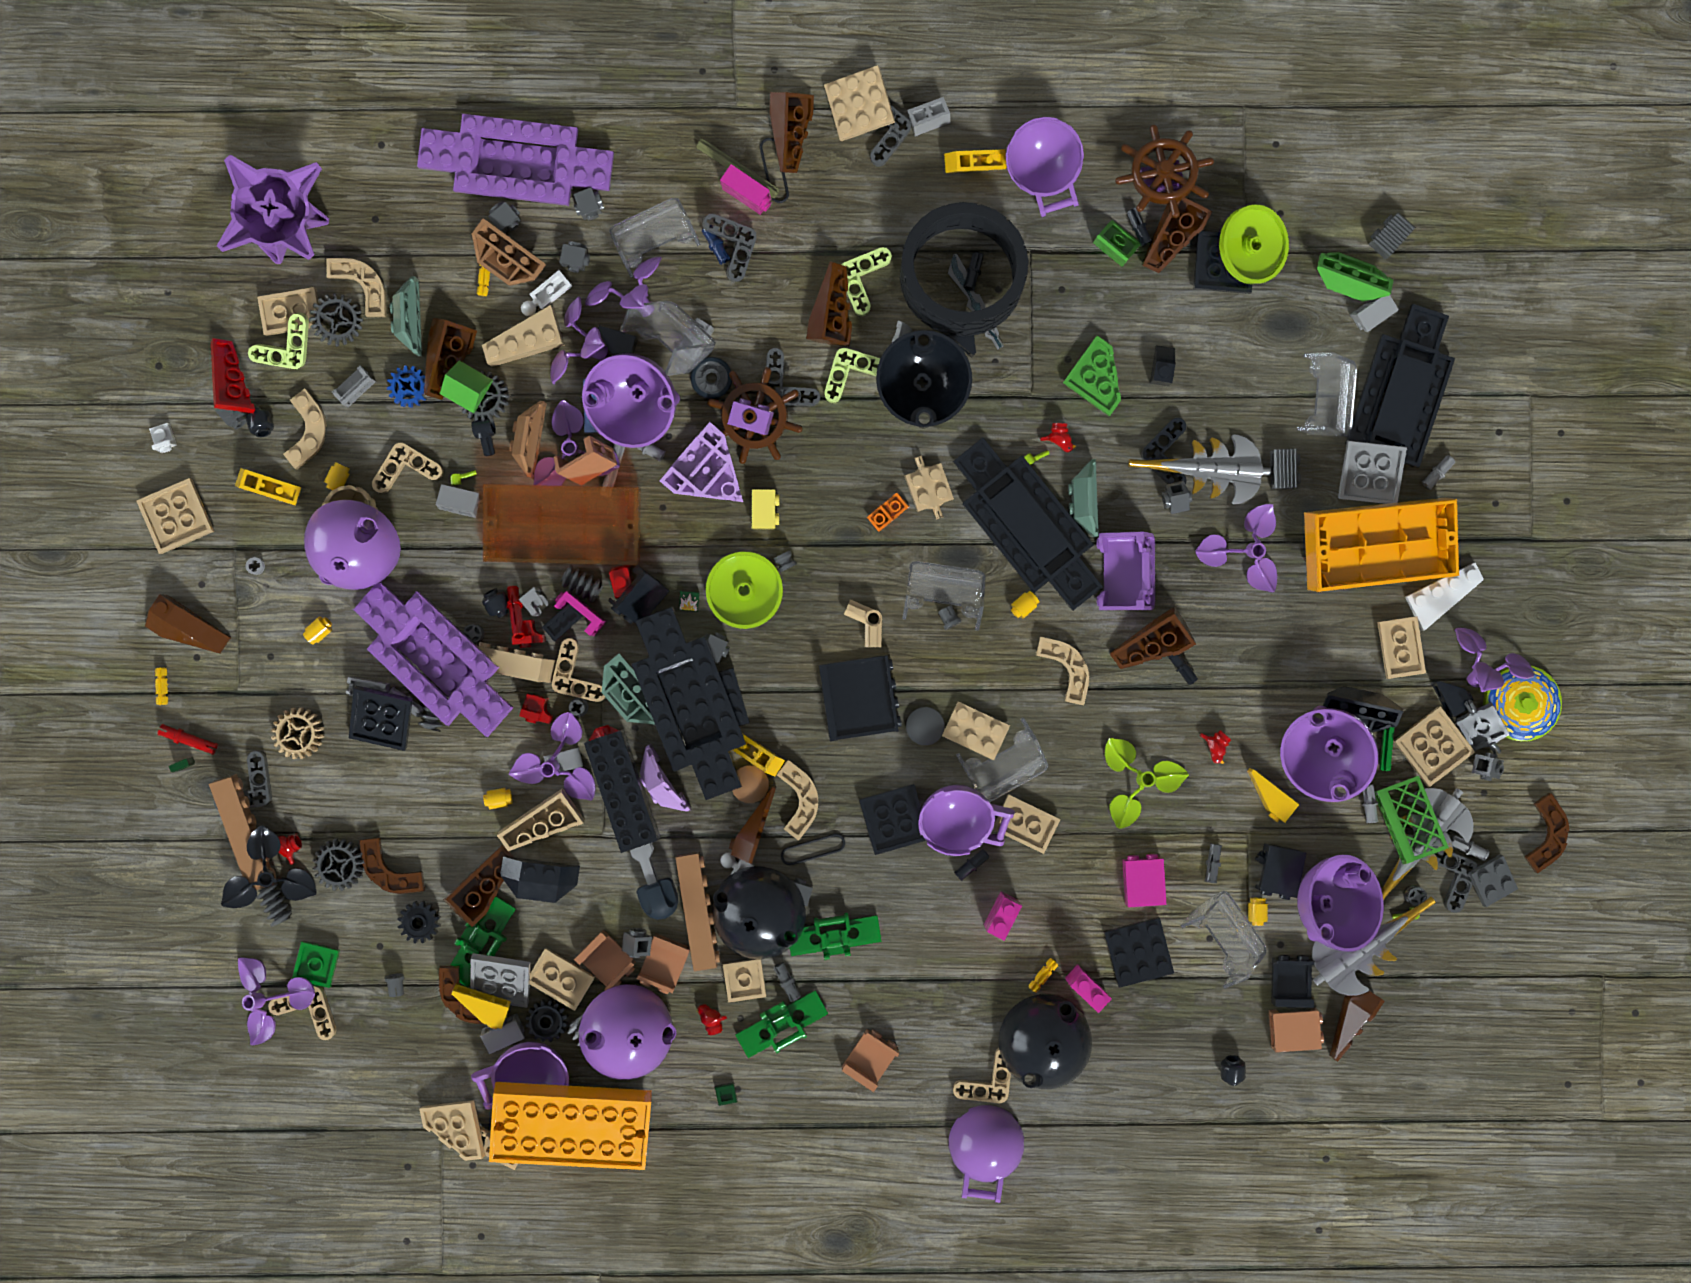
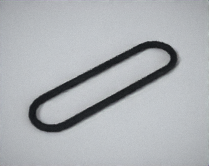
M765 138L760 143V152L766 179L770 182L763 153V143L766 141H773L775 143V140L773 138ZM782 172L786 196L783 200H776L771 197L776 203L785 202L789 196L785 172Z
M836 833L792 845L783 849L781 860L784 864L790 866L834 854L843 850L845 839L841 834ZM834 836L842 839L843 844L837 850L792 863L784 860L783 855L789 849Z

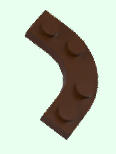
M1552 793L1546 794L1533 803L1547 825L1545 841L1524 857L1535 873L1541 872L1562 855L1568 844L1566 842L1568 831L1570 832L1569 822L1564 810Z
M381 838L359 840L362 853L361 859L364 860L363 868L369 879L381 887V889L397 894L425 891L423 871L396 873L386 866L382 856Z
M440 966L439 992L445 1007L449 1008L456 1015L455 1017L462 1021L484 1024L452 995L455 984L460 985V966Z

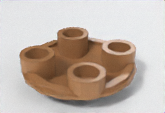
M746 765L737 770L742 787L732 790L733 794L738 800L745 803L760 801L769 789V780L766 773L755 765Z

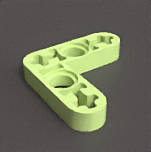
M887 248L876 249L841 264L848 267V269L854 268L853 263H857L859 273H856L855 269L851 271L850 276L847 275L848 289L852 284H857L860 287V292L852 294L848 290L846 293L854 312L858 316L867 315L871 307L860 276L885 267L891 262L892 255ZM881 252H883L884 255H888L886 257V261L883 262L882 259L877 260V265L874 266V261L871 256L874 255V259L879 258ZM861 260H869L871 266L868 269H862L860 267ZM861 295L864 296L861 297L862 304H867L863 312L861 309H857L859 307L858 300L853 301V299L859 298Z
M296 313L289 318L287 348L256 344L249 348V358L253 362L291 369L302 367L306 362L309 327L307 316L303 313ZM298 317L299 320L303 322V324L299 325L298 331H303V333L293 331L298 329V323L295 322V320L298 319ZM294 336L301 338V346H296L293 343ZM259 349L260 353H267V355H261L258 357V355L254 353V351ZM292 349L301 350L297 352V359L300 360V362H298L297 364H295V361L292 360V358L296 356V351H292ZM274 351L281 354L282 359L280 362L273 359L272 354Z
M848 348L839 349L835 355L826 385V400L830 403H836L841 399L850 369L876 376L877 368L872 367V371L868 369L871 366V360L875 361L873 365L878 366L881 358ZM844 352L847 353L849 358H853V354L857 355L854 359V366L850 365L851 360L846 359L845 362H842L839 355H843ZM859 358L867 359L868 365L865 368H860L857 365ZM837 370L844 373V378L840 381L833 378V374ZM830 382L842 385L841 388L837 386L836 393L839 395L838 397L834 396V399H831L830 394H828V391L832 392L834 385H830Z

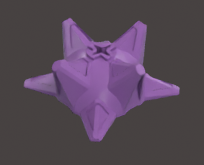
M232 155L224 159L235 189L232 193L230 211L232 220L218 242L217 247L224 252L253 242L275 264L283 262L287 248L308 260L314 256V252L306 229L329 224V218L313 206L307 197L322 170L319 164L316 162L289 172V170L266 168L256 170Z

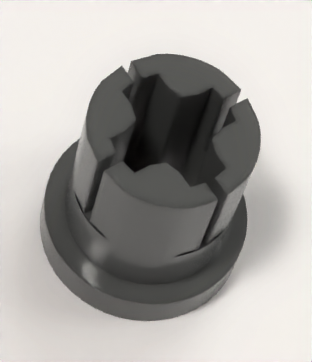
M952 605L938 612L945 625L943 626L945 630L962 622L961 618L957 617Z
M575 698L569 704V711L574 716L581 717L588 712L589 705L585 699ZM575 703L583 704L580 708V711L574 710V708L576 707Z
M395 973L384 977L385 982H387L389 997H396V992L397 997L404 995V974Z

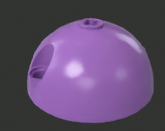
M630 353L617 354L600 361L587 375L582 391L583 407L588 420L595 430L610 442L630 448L648 446L659 440L669 429L674 419L676 406L680 401L679 394L675 391L672 381L662 367L649 358ZM591 394H594L597 397V400H594Z
M338 500L321 506L312 514L304 533V547L307 560L315 573L319 575L321 582L327 585L333 584L336 587L348 590L368 588L384 580L393 571L400 557V540L392 523L380 511L362 502Z
M1317 706L1312 711L1297 718L1286 730L1281 743L1280 757L1286 776L1298 790L1313 799L1339 802L1357 796L1371 783L1377 770L1378 748L1368 726L1355 715L1336 708ZM1315 713L1322 714L1324 719L1315 717ZM1337 787H1343L1346 793H1340Z
M1337 855L1326 858L1307 872L1298 890V913L1303 925L1307 929V935L1310 940L1318 941L1335 950L1351 952L1365 947L1376 936L1383 918V895L1374 872L1362 860L1351 855Z
M619 985L599 994L586 1008L579 1027V1043L586 1061L600 1074L617 1080H633L649 1074L662 1063L670 1050L672 1040L677 1032L665 1003L658 995L645 987ZM669 1027V1033L663 1035L664 1029ZM593 1032V1038L588 1041L585 1040L586 1034ZM633 1036H636L637 1040H634V1043H632L630 1040L633 1039Z

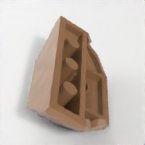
M484 218L472 233L477 263L509 286L534 281L546 266L544 262Z
M544 401L537 402L523 412L513 424L515 437L514 440H511L510 451H512V456L524 473L531 479H534L547 406V403Z

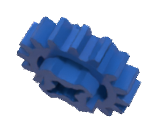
M406 365L403 371L397 368L398 373H391L393 379L387 380V382L391 383L387 390L392 391L389 397L395 398L394 402L396 404L401 402V406L404 408L407 404L410 408H413V403L420 406V399L426 401L424 397L425 375L421 376L423 371L419 369L416 372V367L414 366L409 370V367ZM412 374L408 378L402 377L404 375ZM403 382L410 384L414 392L408 390ZM408 396H415L412 399H407Z

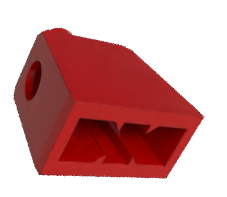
M630 564L613 567L609 570L616 600L634 580Z

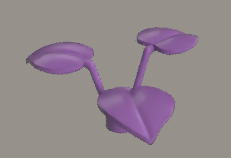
M662 257L650 258L636 268L633 276L636 279L638 278L639 286L635 287L630 293L624 296L614 288H611L612 283L610 281L602 282L591 290L585 305L593 306L599 304L608 296L609 292H613L622 298L620 301L621 307L637 309L642 316L649 314L654 306L647 298L648 286L643 284L642 280L652 275Z
M579 296L567 308L564 315V325L566 327L572 325L573 328L586 337L581 353H566L564 350H561L555 356L550 371L551 381L554 385L565 373L570 356L582 357L584 359L593 357L602 361L608 352V348L602 341L598 328L594 327L586 334L576 325V320L580 317L582 307Z
M562 400L557 405L552 417L554 432L559 436L568 434V438L561 446L563 452L562 459L564 460L566 456L574 457L578 453L582 455L586 453L579 450L578 445L571 440V433H577L583 427V415L577 408L565 400ZM615 452L617 465L599 476L607 475L620 467V462ZM545 457L537 463L533 484L535 487L553 489L565 482L566 478L557 474L555 470L554 458Z
M1264 504L1257 506L1245 517L1244 527L1247 531L1253 532L1252 537L1255 543L1248 544L1246 549H1226L1227 543L1223 537L1210 535L1203 539L1196 549L1195 553L1199 560L1206 565L1217 567L1226 563V553H1246L1250 558H1256L1254 560L1255 565L1250 566L1247 570L1246 577L1248 583L1255 589L1275 592L1277 570L1275 564L1270 559L1262 558L1266 554V547L1257 538V536L1261 538L1268 537L1275 530L1276 519L1273 505Z
M1456 628L1454 630L1461 647L1470 653H1477L1476 661L1472 666L1473 671L1467 676V681L1473 687H1480L1481 692L1499 689L1504 685V679L1498 671L1505 667H1509L1510 673L1521 679H1529L1535 675L1527 660L1515 653L1508 654L1505 657L1507 663L1496 669H1493L1484 662H1479L1482 656L1481 651L1487 648L1484 639L1477 632L1467 628Z
M566 712L556 718L551 726L552 738L555 741H561L551 759H548L541 765V760L536 754L524 753L516 760L509 775L518 781L528 784L539 783L544 777H551L554 774L557 776L569 775L564 781V789L567 794L576 799L592 800L596 789L592 774L582 767L576 768L573 773L570 771H559V762L555 760L565 743L569 745L576 744L582 737L581 724L571 712Z
M238 958V969L242 985L250 991L249 995L244 996L242 999L243 1008L252 1011L247 1021L250 1045H258L270 1039L276 1027L274 1018L266 1015L267 1012L265 1010L259 1009L263 1007L266 1001L290 996L289 1002L291 1006L297 1010H303L312 1003L315 989L309 980L297 977L288 982V993L265 997L261 993H256L261 988L259 983L264 982L266 979L264 964L254 958Z

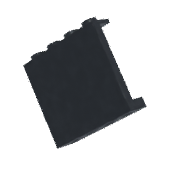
M888 655L819 665L830 742L874 734L899 732L898 727H902L900 715L896 716L895 708H899L898 697L893 695L896 683L895 677L891 678L890 670H893L892 659H888Z

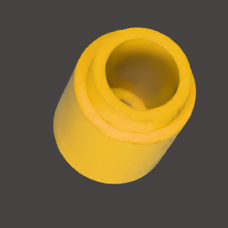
M335 462L324 480L327 483L326 488L335 490L340 486H344L349 477L348 472L350 469Z
M1031 591L1023 593L1011 604V612L1015 617L1024 619L1037 607L1039 600Z
M319 616L305 628L303 636L311 644L319 643L332 631V623L328 618Z
M511 789L488 790L486 792L487 795H483L484 805L488 806L489 810L508 807V805L513 804Z
M1253 897L1248 902V921L1252 922L1254 926H1264V922H1268V903H1266V898Z

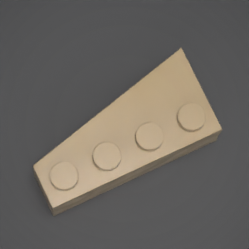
M551 305L482 345L487 364L491 367L565 346L555 310Z
M479 642V645H476L499 666L495 673L536 682L552 683L557 660L543 658L544 655L538 653L527 655L526 651L514 649V652L508 651V647L497 646L496 649L490 648L491 644Z
M562 788L501 829L497 837L505 848L510 851L557 832L565 831L576 825L584 824L585 819Z

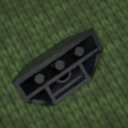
M1347 686L1328 692L1323 706L1326 708H1336L1355 715L1368 726L1372 733L1389 727H1397L1404 712L1403 708L1383 694Z
M503 856L500 876L518 899L556 903L577 886L580 866Z

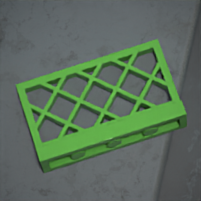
M1419 776L1375 791V799L1378 802L1402 864L1414 862L1449 848ZM1416 781L1419 788L1416 795L1406 791L1409 783ZM1396 789L1402 792L1398 802L1391 799L1388 791ZM1404 794L1414 797L1411 807L1401 804ZM1417 799L1425 803L1424 813L1414 809ZM1399 806L1409 810L1405 820L1398 817L1397 811ZM1412 812L1422 816L1418 825L1408 821ZM1425 817L1432 820L1434 824L1431 831L1421 827ZM1407 824L1417 828L1413 838L1405 834L1404 830ZM1419 830L1429 833L1426 844L1416 840ZM1432 836L1440 839L1441 847L1434 848L1429 846ZM1414 842L1424 846L1422 853L1414 856L1412 851Z

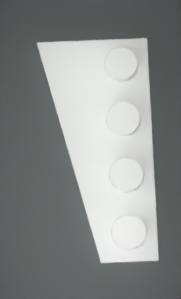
M1471 563L1459 569V576L1441 578L1405 598L1414 616L1418 617L1421 630L1425 631L1484 579L1476 563Z

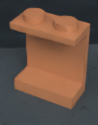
M591 436L583 439L586 453L573 461L568 462L557 455L553 457L557 474L582 486L617 465L613 448Z
M604 929L574 959L579 965L583 963L606 986L605 991L621 984L620 979L624 975L628 977L635 968L633 966L636 963L632 957H629V954L622 951V947Z
M656 933L651 942L650 956H646L637 979L640 980L642 985L658 987V991L662 993H673L690 952V947Z
M1315 1007L1310 1008L1311 1011L1283 1013L1277 1010H1269L1271 1048L1275 1052L1322 1049L1321 1043H1324V1035L1320 1030V1024L1323 1023L1321 1012Z
M866 1029L842 1065V1071L874 1092L883 1073L894 1057H898L899 1050L897 1049L898 1046L891 1040L885 1041L882 1039V1035L876 1030L872 1029L870 1031Z

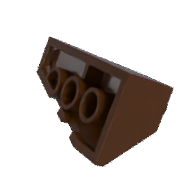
M770 92L769 113L780 172L797 173L803 153L801 147L804 138H807L808 135L806 131L808 122L812 121L814 95Z
M1185 197L1177 202L1180 215L1174 218L1170 206L1167 204L1144 257L1142 266L1160 273L1176 257V254L1183 247H1186L1197 233L1199 234L1204 229L1213 212L1212 210Z
M433 318L428 335L424 395L440 400L443 399L444 396L440 394L445 374L458 361L463 362L466 355L470 354L477 330L448 320Z
M159 594L148 611L145 627L162 638L221 654L231 639L227 634L169 595Z
M1173 607L1110 652V655L1119 668L1123 669L1143 664L1146 661L1159 660L1170 655H1179L1196 645V642L1186 622L1177 609Z
M772 786L739 831L736 839H731L729 849L732 850V856L752 864L776 786Z

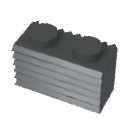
M1399 212L1394 216L1390 214L1383 222L1385 226L1381 230L1378 228L1370 236L1372 241L1369 243V246L1384 259L1391 256L1416 228Z
M1276 449L1270 451L1271 489L1298 488V484L1301 483V474L1297 473V465H1300L1301 458L1300 454H1297V449Z

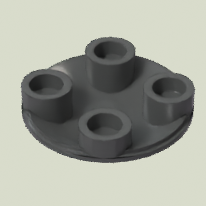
M922 707L914 710L909 715L906 730L911 740L915 743L931 745L937 742L943 735L944 721L936 710Z

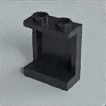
M638 565L632 570L637 577L617 601L612 598L608 600L613 605L611 609L619 616L621 613L624 614L623 618L630 624L636 623V620L650 615L669 593V590L660 581Z
M1264 843L1263 851L1266 854L1259 885L1256 884L1255 888L1261 891L1260 894L1272 896V893L1279 894V898L1290 900L1291 897L1297 898L1307 853L1301 850Z
M1281 954L1278 955V958L1272 957L1271 1003L1275 1007L1314 1008V999L1311 998L1312 965H1315V961L1309 958L1308 955H1297V958H1290V955Z

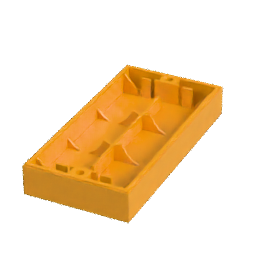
M1437 498L1304 512L1307 590L1322 592L1459 576L1457 499Z
M495 1082L489 1162L645 1170L652 1090Z

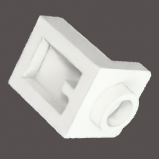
M170 423L149 429L154 445H152L153 450L165 453L171 451V447L177 446Z

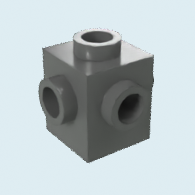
M1486 753L1485 756L1476 754L1472 773L1479 774L1480 779L1492 781V778L1500 779L1504 771V761L1497 759L1498 755Z

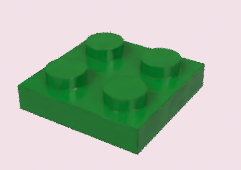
M301 941L292 979L302 977L314 985L330 988L340 950Z

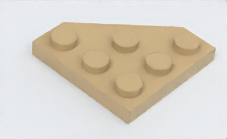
M474 1100L422 1106L419 1109L423 1128L428 1132L432 1131L439 1137L438 1140L448 1148L456 1150L463 1160H477L485 1157Z

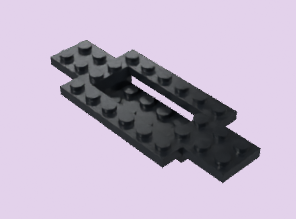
M1412 304L1400 339L1384 334L1380 336L1345 444H1347L1348 440L1407 447L1404 464L1415 468L1420 467L1455 358L1441 354L1438 351L1449 315ZM1395 358H1396L1397 360H1396V363H1395V366H1394V369H1393V372H1392V375H1391V378H1390V381H1389V384H1388V387H1387V390H1386V393H1385V396H1384V399H1383V402H1382V405H1381V408H1380V411H1379V414H1378V417H1377V420H1376L1374 429H1373V431H1371L1372 426H1373V423H1374V420H1375V417H1376V414H1377V411H1378V408H1379V405H1380V402H1381V399H1382V396H1383V393H1384V390H1385V387H1386V384H1387V381H1388V378H1389V375H1390V372H1391V369H1392V366H1393V363H1394V360H1395Z
M981 438L953 461L976 491L962 505L1033 593L1049 582L1069 608L1074 611L1103 587L1079 558L1094 544L1023 456H1020L1006 467L986 440Z
M673 607L636 620L649 657L632 663V667L673 771L692 765L705 800L742 787L729 751L746 745V741L705 636L686 642Z

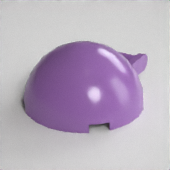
M1041 117L1024 123L1016 130L1007 147L1006 163L1011 179L1020 189L1036 196L1042 217L1047 216L1046 213L1068 206H1079L1073 183L1082 170L1084 153L1078 134L1070 125L1057 118ZM1069 188L1071 198L1044 206L1042 197L1056 195Z
M948 785L935 791L924 802L919 816V831L927 840V845L939 853L951 856L968 855L971 850L980 847L982 843L1003 846L1005 832L1015 812L1011 808L991 804L983 794L974 788L966 785ZM995 815L1002 817L997 835L991 834L994 828Z
M538 1042L517 1044L503 1053L495 1065L476 1071L471 1075L473 1082L477 1083L484 1099L483 1105L487 1110L492 1109L493 1097L491 1098L484 1079L490 1077L493 1089L495 1082L569 1086V1075L562 1057L553 1048Z
M980 1105L968 1109L967 1113L956 1119L949 1135V1150L954 1164L964 1174L961 1198L967 1199V1196L991 1199L1000 1203L1003 1179L1018 1167L1022 1159L1024 1135L1021 1126L1011 1113L997 1106ZM969 1179L980 1182L997 1181L996 1191L968 1189Z

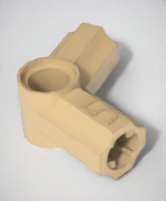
M850 599L844 615L865 624V647H881V613ZM876 613L879 616V621L876 624H871L868 621L869 614Z

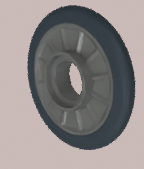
M707 357L698 361L691 372V384L696 393L707 399H716L725 395L732 385V380L729 377L731 372L729 365L717 357ZM709 373L717 375V380L714 383L707 382L706 376Z

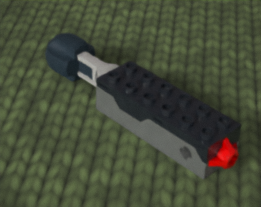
M609 725L596 728L589 741L585 742L584 745L620 852L623 853L630 850L632 858L641 864L647 884L639 887L636 893L644 913L653 919H666L677 909L679 902L678 894L672 879L669 877L658 879L651 858L654 851L652 842L658 841L661 837L643 784L639 779L640 775L625 730H618Z

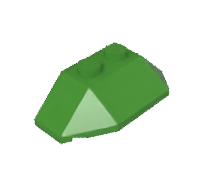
M1339 252L1320 254L1317 270L1327 289L1362 302L1386 297L1391 294L1393 279L1387 277L1376 266Z

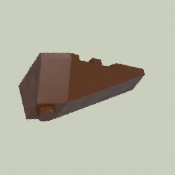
M834 262L829 263L809 318L807 340L823 344L850 346L852 322L848 318L850 303H847L846 292L849 290L846 266Z
M503 845L443 899L471 927L488 912L504 881L500 876L503 856L514 857Z
M1370 991L1356 996L1345 995L1330 1057L1337 1062L1352 1045V1038L1363 1032V1024L1367 1020L1371 1022L1385 1002L1383 999Z

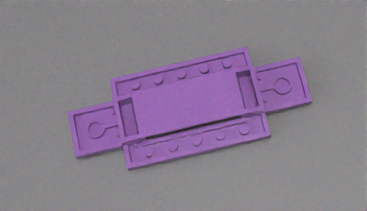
M462 114L460 133L422 128L417 167L420 169L455 173L454 192L569 206L571 189L573 187L586 189L592 187L594 190L610 191L614 152L576 147L577 127ZM481 137H483V138H492V139H500V140H508V141L525 142V143H533V144H541V145L557 146V148L534 146V145H526V144H517V143H509V142H501V141H493V140H484V139H482Z
M379 582L372 587L353 609L379 634L367 650L445 725L449 726L461 713L484 736L489 737L514 708L489 685L488 680L499 669V666L420 592L416 591L410 600L404 604L382 582ZM397 649H399L402 653H404V654H405L426 676H428L449 698H447L433 683H431V682H430L409 660H407Z

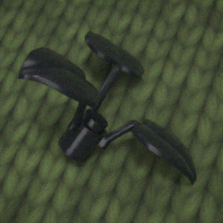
M259 826L248 839L247 853L253 860L262 858L263 870L259 872L257 881L250 884L248 879L243 876L230 878L223 889L221 906L241 908L250 905L257 897V891L252 887L253 885L269 887L273 882L285 881L281 887L282 893L287 899L293 901L316 895V885L309 873L299 868L289 870L287 878H274L273 872L267 869L266 858H273L278 854L281 847L280 840L275 833L265 826Z

